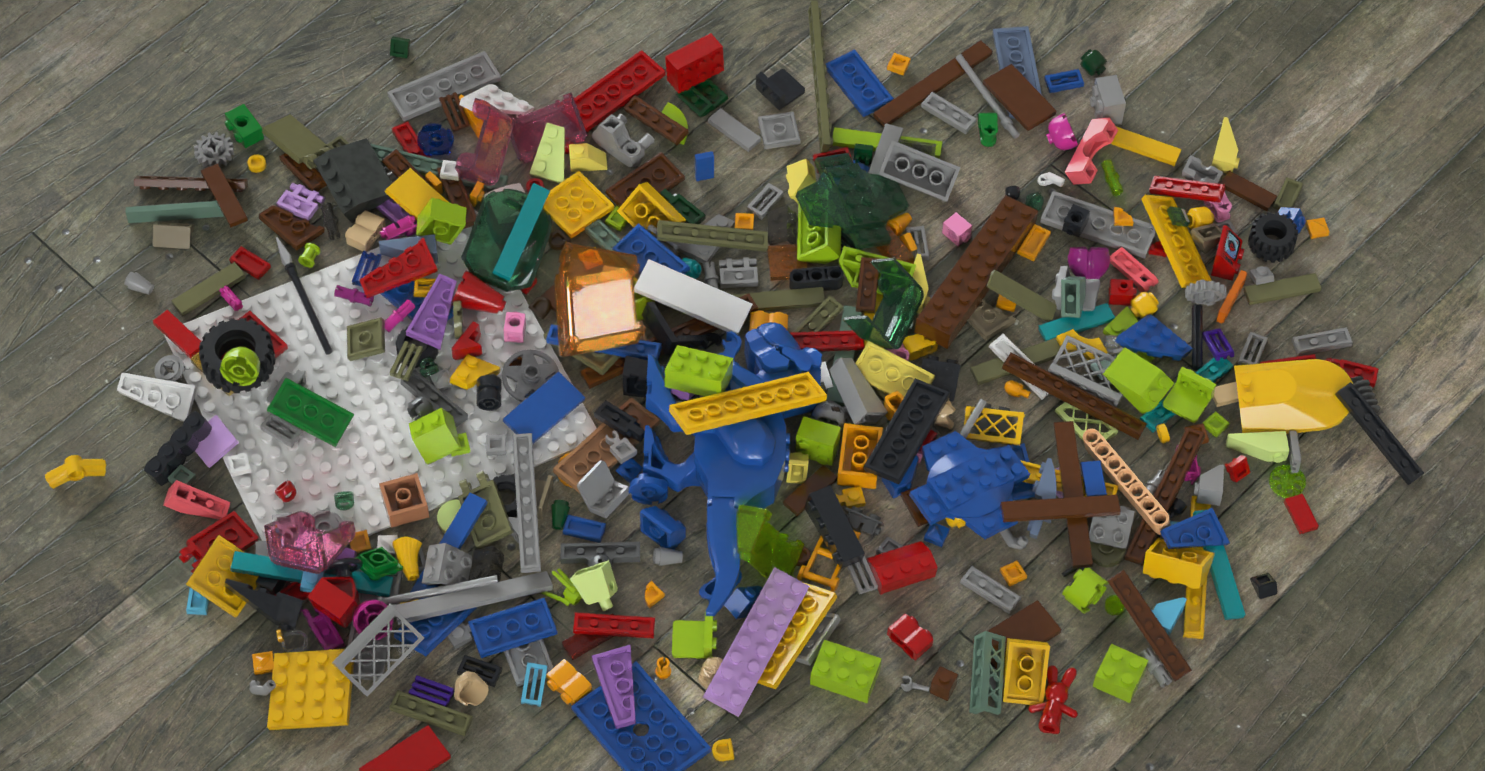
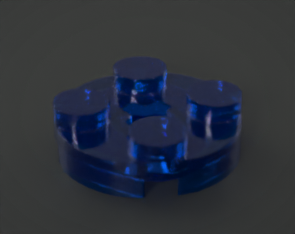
M426 124L418 133V146L427 156L449 154L454 144L452 131L448 128L447 130L441 128L442 125Z

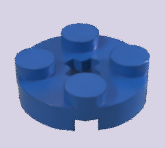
M641 473L638 475V478L630 482L628 492L632 494V499L638 503L652 505V502L658 501V504L667 499L668 482L664 479L650 477L646 473Z

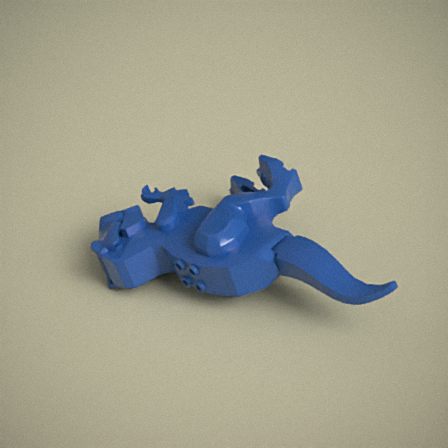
M765 323L757 327V329H752L746 333L744 355L747 370L734 360L742 345L740 336L732 331L726 332V341L722 340L725 350L718 355L733 358V375L725 392L809 372L819 385L821 384L820 368L822 354L815 348L805 347L801 349L788 330L779 323ZM648 354L646 409L657 415L672 432H684L669 412V405L676 404L677 402L671 393V389L665 387L664 367L660 366L652 354ZM819 403L691 434L695 436L694 452L680 464H674L669 461L661 445L660 438L656 436L649 425H645L643 473L650 475V477L666 480L668 487L675 492H680L689 486H700L707 497V546L715 573V587L706 609V616H715L732 594L740 572L739 517L752 516L773 504L783 482L784 472H788L790 433H786L784 418L812 412Z

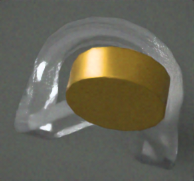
M282 629L276 630L278 642L282 643L284 653L302 652L307 648L309 639L303 631L294 630L283 633ZM301 635L304 638V643L298 648L287 649L284 637Z

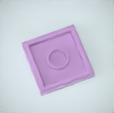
M217 415L208 421L212 426V430L207 438L199 442L195 450L209 468L239 443Z

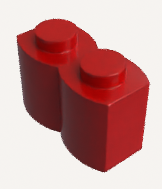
M903 614L888 628L887 635L915 661L933 645V636L930 631L919 627L918 621L913 616Z

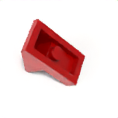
M473 321L451 348L454 360L464 359L467 354L474 357L482 355V346L477 343L481 337L478 323Z

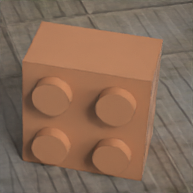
M417 473L379 483L381 497L391 528L429 518L428 505Z

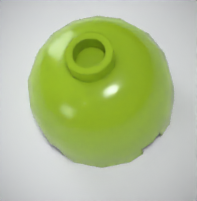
M235 347L224 355L221 361L220 372L232 384L235 381L240 383L239 386L251 385L256 381L260 372V360L252 350L246 347Z

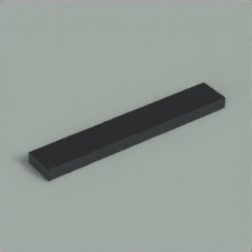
M1351 382L1335 393L1337 398L1407 485H1410L1424 474Z

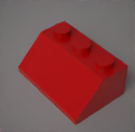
M922 541L866 558L877 582L880 595L936 576L938 569L931 550Z

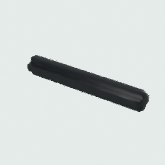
M1193 304L1192 306L1193 370H1199L1203 366V306L1201 304Z

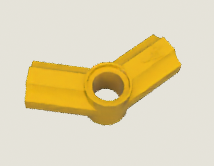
M71 455L64 460L65 464L47 472L45 479L49 486L54 489L70 480L79 481L85 476H105L106 462L103 459H82L79 455Z

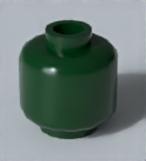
M1090 49L1080 58L1082 60L1080 63L1081 67L1090 76L1095 74L1099 76L1106 70L1107 60L1098 50L1092 51Z

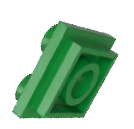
M383 547L361 553L358 557H355L363 562L360 570L366 573L369 579L374 581L387 575H395L398 571L403 570V566Z

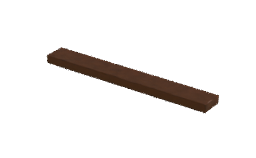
M980 40L961 54L970 67L974 68L990 57L993 51ZM955 57L874 112L873 117L884 127L885 124H892L920 105L931 92L936 94L966 72Z
M1011 352L1002 366L1003 370L1139 440L1147 423Z
M1054 422L1063 498L1084 497L1074 422ZM1087 517L1066 518L1072 567H1092L1093 560Z
M1189 427L1186 428L1154 494V498L1167 513H1169L1206 435L1204 432ZM1142 519L1124 556L1125 560L1141 566L1144 565L1146 551L1158 536L1144 519Z

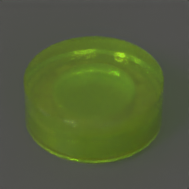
M1110 595L1107 597L1104 604L1105 611L1113 616L1120 615L1124 611V605L1118 596Z

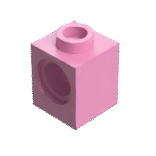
M957 212L943 222L942 234L957 246L963 242L966 243L971 238L972 225Z
M506 312L504 341L523 343L526 315L520 312Z

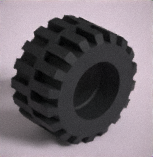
M1267 212V215L1263 213L1260 215V218L1257 217L1252 224L1248 239L1249 248H1252L1251 252L1257 254V258H1263L1265 262L1270 260L1271 263H1275L1276 260L1282 262L1283 258L1288 259L1289 255H1292L1298 237L1297 226L1295 223L1292 224L1293 220L1291 218L1287 219V215H1279L1278 212H1275V214ZM1266 235L1277 236L1280 240L1270 239Z

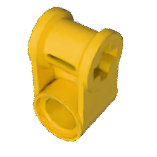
M915 334L902 339L904 348L909 352L910 361L932 354L938 348V344L935 341H930L923 335Z

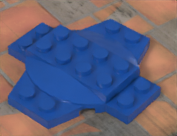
M954 431L922 446L927 471H929L927 483L910 491L909 496L930 525L945 518L952 520L960 518L966 522V526L985 540L1018 524V521L1003 522L1000 504L1005 501H1013L1011 495L1013 486L1028 479L1030 473L1010 445L996 451L994 448L991 450L977 448L958 432Z

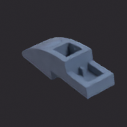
M1047 458L1046 463L1042 462L1039 473L1042 474L1040 481H1035L1032 490L1035 492V498L1037 499L1056 498L1055 469L1052 459ZM1052 519L1030 521L1027 528L1030 531L1029 537L1037 539L1043 521L1051 524Z

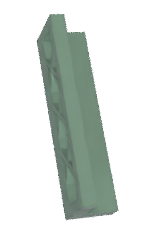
M988 631L974 636L970 713L978 714L986 711L996 715L1001 714L1006 641L1004 636ZM992 639L999 641L997 651L992 646ZM991 658H994L997 662L996 670L990 664ZM990 677H993L996 682V688L994 689L989 683ZM989 696L995 701V708L988 706Z

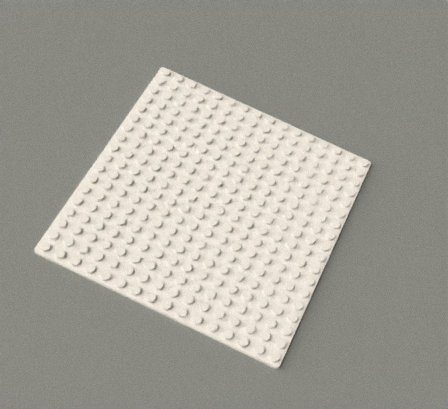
M474 210L479 224L463 229L451 245L436 241L438 263L435 265L438 272L422 278L437 279L438 275L442 274L457 281L456 293L459 283L463 281V274L465 271H469L505 296L504 301H507L503 312L499 311L498 314L462 308L463 333L473 321L480 326L481 337L477 343L482 346V355L476 358L499 366L500 373L495 376L499 377L501 382L504 364L513 354L522 350H537L551 357L556 363L559 372L571 383L552 346L547 344L544 339V332L532 310L528 308L529 305L514 277L512 276L510 281L492 273L501 254L478 212ZM380 247L299 278L333 351L329 355H326L293 281L242 300L243 308L235 311L229 305L184 323L196 337L203 341L202 337L206 332L209 333V329L212 326L216 327L219 322L223 320L227 322L231 318L238 320L248 311H251L287 344L288 349L275 358L274 370L271 375L269 374V379L266 382L262 381L260 387L251 388L249 392L240 391V393H234V391H230V393H227L222 388H215L213 383L208 382L206 375L203 373L199 352L192 358H189L164 335L173 355L179 357L184 363L185 371L182 374L186 383L197 387L194 399L202 416L209 421L217 415L239 442L222 457L230 475L228 456L247 452L251 473L234 476L232 479L262 541L280 540L279 534L275 535L272 515L292 512L295 532H292V535L296 540V551L299 528H304L308 521L307 519L318 511L327 510L331 513H336L343 520L344 534L338 543L343 546L349 545L348 534L367 530L368 536L385 530L391 526L381 497L379 483L415 473L418 474L428 505V511L440 507L450 500L459 499L458 496L463 494L459 482L464 479L471 483L472 489L480 486L476 474L481 471L488 474L490 480H493L496 476L515 475L512 434L515 433L503 422V418L522 402L513 398L506 391L503 382L500 393L501 407L493 411H486L477 407V384L468 390L455 385V387L442 391L443 394L468 414V420L459 425L456 430L457 434L466 432L471 452L453 457L449 454L427 465L412 440L409 423L415 421L414 419L419 416L411 418L407 411L408 403L416 397L400 384L401 379L390 376V370L398 356L396 350L397 336L401 333V330L406 329L410 325L412 320L406 316L403 319L404 321L399 322L390 332L385 329V353L349 361L347 358V326L380 317L385 321L393 313V310L396 311L398 309L381 294L374 296L371 307L357 302L350 303V300L334 296L337 285L349 289L356 288L364 293L360 279L379 266H384L391 259V257L380 254ZM506 312H520L526 315L523 343L504 341ZM454 316L447 321L441 350L438 349L439 353L436 359L430 365L414 368L431 384L430 374L447 368L452 376L463 361V359L454 360L452 357L451 348L458 341V339H455ZM416 339L409 342V344H416L417 347L422 346L423 351L427 347V344ZM534 355L538 365L549 363L545 359ZM401 361V363H400V365H399L398 370H397L396 373H398V371H399V369H400V367H401V365H402V361ZM409 366L405 367L402 375H405ZM297 370L304 372L306 378L305 388L354 414L336 448L304 430L302 437L299 436V440L294 442V446L291 448L261 430V424L271 414L267 411L270 404L267 403L266 399L286 372L293 375ZM554 373L553 375H551L550 377H548V378L546 379V382H547L551 377H553V376L555 375V373ZM506 377L508 385L515 392L517 382ZM532 390L525 398H528L534 391ZM583 403L533 444L534 467L570 453L597 429ZM271 420V422L283 427L285 430L292 433L293 435L295 434L294 432L282 426L281 424L275 422L274 420ZM506 434V455L487 456L486 435ZM290 480L295 486L296 496L290 502H283L275 494V490L280 484Z

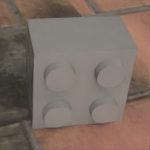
M1117 75L1095 78V84L1092 86L1093 95L1090 97V105L1095 109V119L1110 118L1115 126L1122 125L1126 102Z

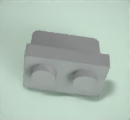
M1060 266L1059 273L1056 274L1055 278L1056 287L1052 290V299L1055 300L1058 310H1061V279L1071 276L1068 266ZM1086 279V296L1082 311H1093L1095 309L1101 284L1099 279Z
M602 460L598 461L577 484V488L589 511L604 518H607L629 495V487L616 482L607 464Z
M1120 506V515L1093 517L1089 532L1090 542L1125 549L1128 544L1135 511H1132L1129 507Z
M447 543L429 545L422 583L425 585H450L469 581L472 556Z

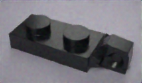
M607 400L594 412L596 419L627 438L632 437L639 442L644 439L645 430L640 428L637 419Z

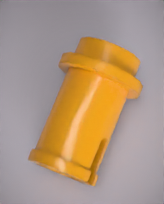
M660 657L657 660L655 674L660 679H666L671 675L668 658H665V661L664 657Z

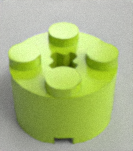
M1089 567L1083 571L1079 569L1073 577L1075 581L1062 592L1065 600L1083 614L1090 611L1088 608L1090 604L1095 605L1107 589L1104 585L1109 584Z

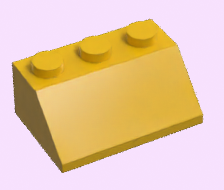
M648 182L639 184L617 210L633 228L638 223L646 230L651 224L657 228L659 220L681 223L686 221Z
M1158 538L1145 553L1143 574H1147L1151 578H1162L1173 584H1184L1191 589H1199L1206 581L1215 553L1194 547L1168 549L1164 539Z

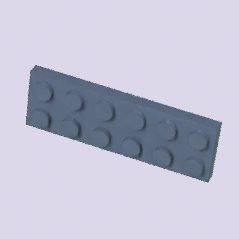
M1029 27L993 29L999 70L1012 64L1042 95ZM1007 110L1008 117L1013 119V115Z

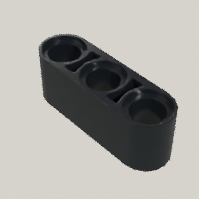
M839 266L794 269L790 273L789 288L823 287V291L838 290L843 286L844 272Z

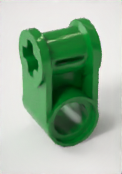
M978 113L980 142L985 147H992L996 144V134L998 132L997 113Z

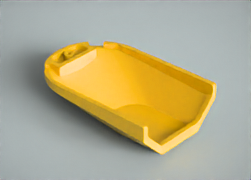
M1308 359L1234 366L1242 433L1286 431V434H1289V430L1296 431L1297 433L1326 430L1340 424L1349 413L1335 393L1351 382L1353 384V382L1341 367L1332 362Z

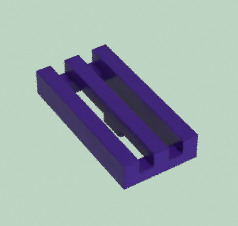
M1220 328L1203 332V339L1216 361H1219L1220 357L1223 360L1227 359V356H1230V358L1234 357V350ZM1220 341L1222 342L1226 351L1223 350L1222 346L1220 345Z
M416 675L415 682H413L412 688L408 693L447 707L454 693V688ZM416 689L427 692L428 694H431L433 696L444 698L445 701L416 691Z

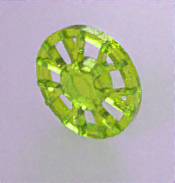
M1281 465L1276 467L1270 474L1269 484L1271 489L1279 496L1286 498L1301 494L1306 486V478L1303 472L1299 470L1298 473L1292 475L1288 473L1291 470L1290 465ZM1283 470L1285 474L1282 475L1279 471ZM1273 476L1280 477V480H1273ZM1300 476L1302 480H1296L1295 477ZM1279 484L1282 487L1280 490L1276 488ZM1295 484L1300 485L1302 488L1299 490L1295 487ZM1286 489H1292V493H1287Z

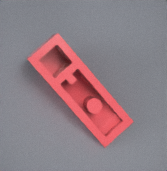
M176 480L168 489L163 506L180 513L220 520L227 515L231 502Z

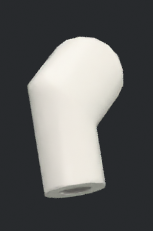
M1048 172L1041 174L1037 181L1041 186L1055 184L1062 187L1065 179Z

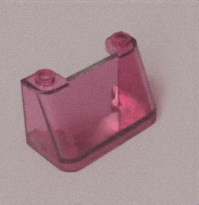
M572 93L563 95L564 99L562 102L556 100V103L526 115L520 114L518 115L519 119L512 118V116L503 119L519 161L529 163L534 160L547 123L565 128V145L572 142L580 143L586 140L585 137L588 134L578 104Z
M475 98L472 111L478 119L483 121L475 153H462L457 159L455 169L463 180L475 183L480 181L484 185L492 186L499 179L514 123L509 115L489 102Z
M298 511L264 525L268 555L274 564L315 574H320L330 567L354 539L356 531L352 521H343L339 524V527L329 531L316 529L314 517L304 511Z

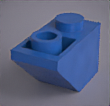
M917 455L900 484L882 478L883 484L893 499L900 496L902 492L911 489L918 468L919 458Z
M738 587L724 606L736 619L747 618L763 587Z

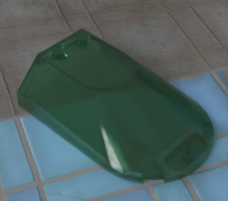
M503 189L500 192L492 191L484 198L461 255L470 273L483 282L506 292L532 286L552 231L551 217L542 208L510 281L492 273L528 195L514 189Z

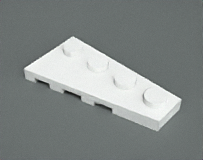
M121 373L117 388L118 393L182 422L185 421L191 412L197 390L195 385L128 373Z

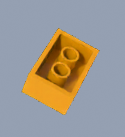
M844 423L837 485L876 489L877 475L865 471L864 465L882 436V427Z

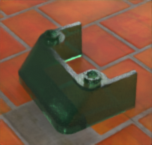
M895 258L873 259L871 264L881 273L878 280V288L884 295L873 320L867 315L844 317L843 321L859 338L890 350L899 349L922 303L924 292L922 287Z

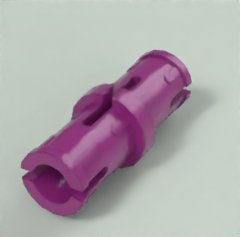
M340 285L336 286L335 297L350 300V303L357 302L372 306L374 296L366 298L365 293L358 291L356 288L349 289Z

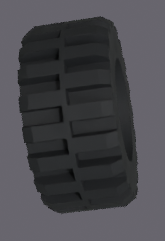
M231 318L227 322L223 320L218 323V326H212L209 329V333L206 332L202 337L203 341L199 345V358L202 370L208 382L213 383V386L217 389L222 388L227 393H230V391H234V393H240V391L249 392L253 387H260L262 381L266 382L269 379V374L271 375L274 370L275 353L271 336L262 325L259 324L257 326V322L253 320L249 322L245 318H240L239 320ZM235 347H246L257 354L260 360V372L254 383L247 386H239L240 383L234 381L232 384L222 376L220 372L222 360L220 359L228 350Z

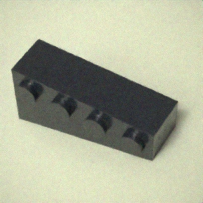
M626 355L623 369V395L646 398L647 360ZM660 364V366H663L665 370L667 365ZM673 394V397L676 401H688L679 399L676 395ZM695 394L689 400L700 398L701 395Z
M831 485L809 493L804 509L832 553L834 562L842 569L862 561L865 552Z

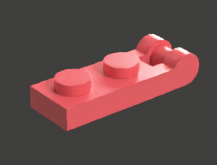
M1123 247L1110 255V263L1129 280H1133V284L1137 286L1140 292H1148L1151 286L1154 287L1158 284L1157 277Z

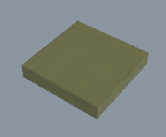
M382 317L347 326V358L349 361L385 353V322Z

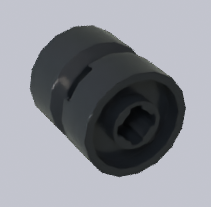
M483 375L477 379L476 404L478 408L493 411L501 407L500 393L502 382L499 377Z

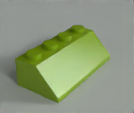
M829 188L798 202V261L827 264L840 258L841 199Z

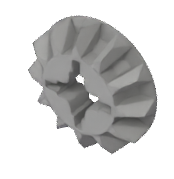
M175 355L164 356L155 366V377L161 380L176 382V380L182 378V373L185 371L184 363ZM165 367L172 368L174 373H168Z

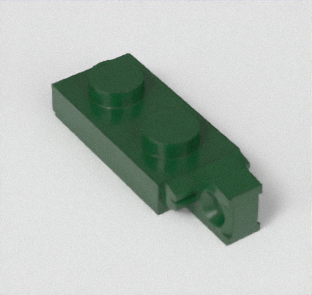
M666 189L660 192L686 219L684 223L700 224L706 219V215L679 193L671 194Z

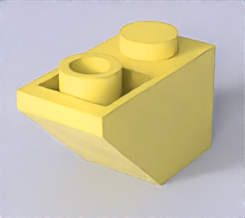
M807 159L787 166L788 194L797 203L804 200L816 184L815 167Z

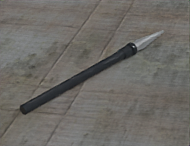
M276 237L282 264L293 281L325 354L329 355L333 351L299 279L296 265L292 262L290 253L279 238Z

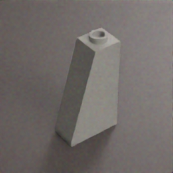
M843 357L837 359L829 371L853 423L876 424L888 411L853 359Z

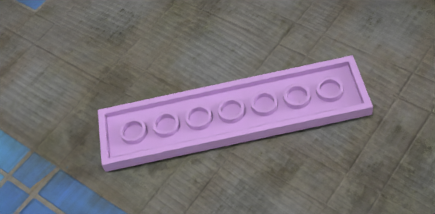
M774 567L703 698L739 717L809 588L808 585Z

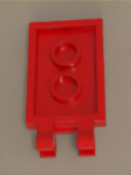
M233 511L188 539L187 547L179 551L181 554L179 559L186 563L194 556L197 561L192 564L194 569L191 572L193 573L218 535L242 551L254 545L259 540V537Z

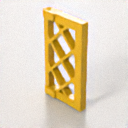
M966 406L964 425L975 407ZM983 408L981 412L983 415L974 424L980 434L969 433L966 437L967 440L1020 446L1025 414L1024 412ZM987 415H1000L1002 417L993 423ZM985 417L991 426L982 431L976 423ZM1006 417H1018V421L1012 425ZM1002 420H1005L1010 426L1004 433H1001L996 427ZM994 428L1000 436L985 435V433ZM1012 429L1016 433L1015 438L1004 437Z

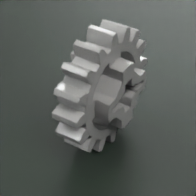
M209 132L208 137L202 135V140L196 141L197 145L194 146L195 159H197L199 164L203 163V167L218 164L219 167L220 164L226 166V160H232L231 155H234V145L230 137L226 138L224 133L218 136V132H215L214 135H211Z
M1199 280L1196 281V284L1190 283V286H1186L1185 289L1187 301L1210 306L1216 304V302H1222L1227 297L1225 285H1220V282L1216 283L1215 281Z

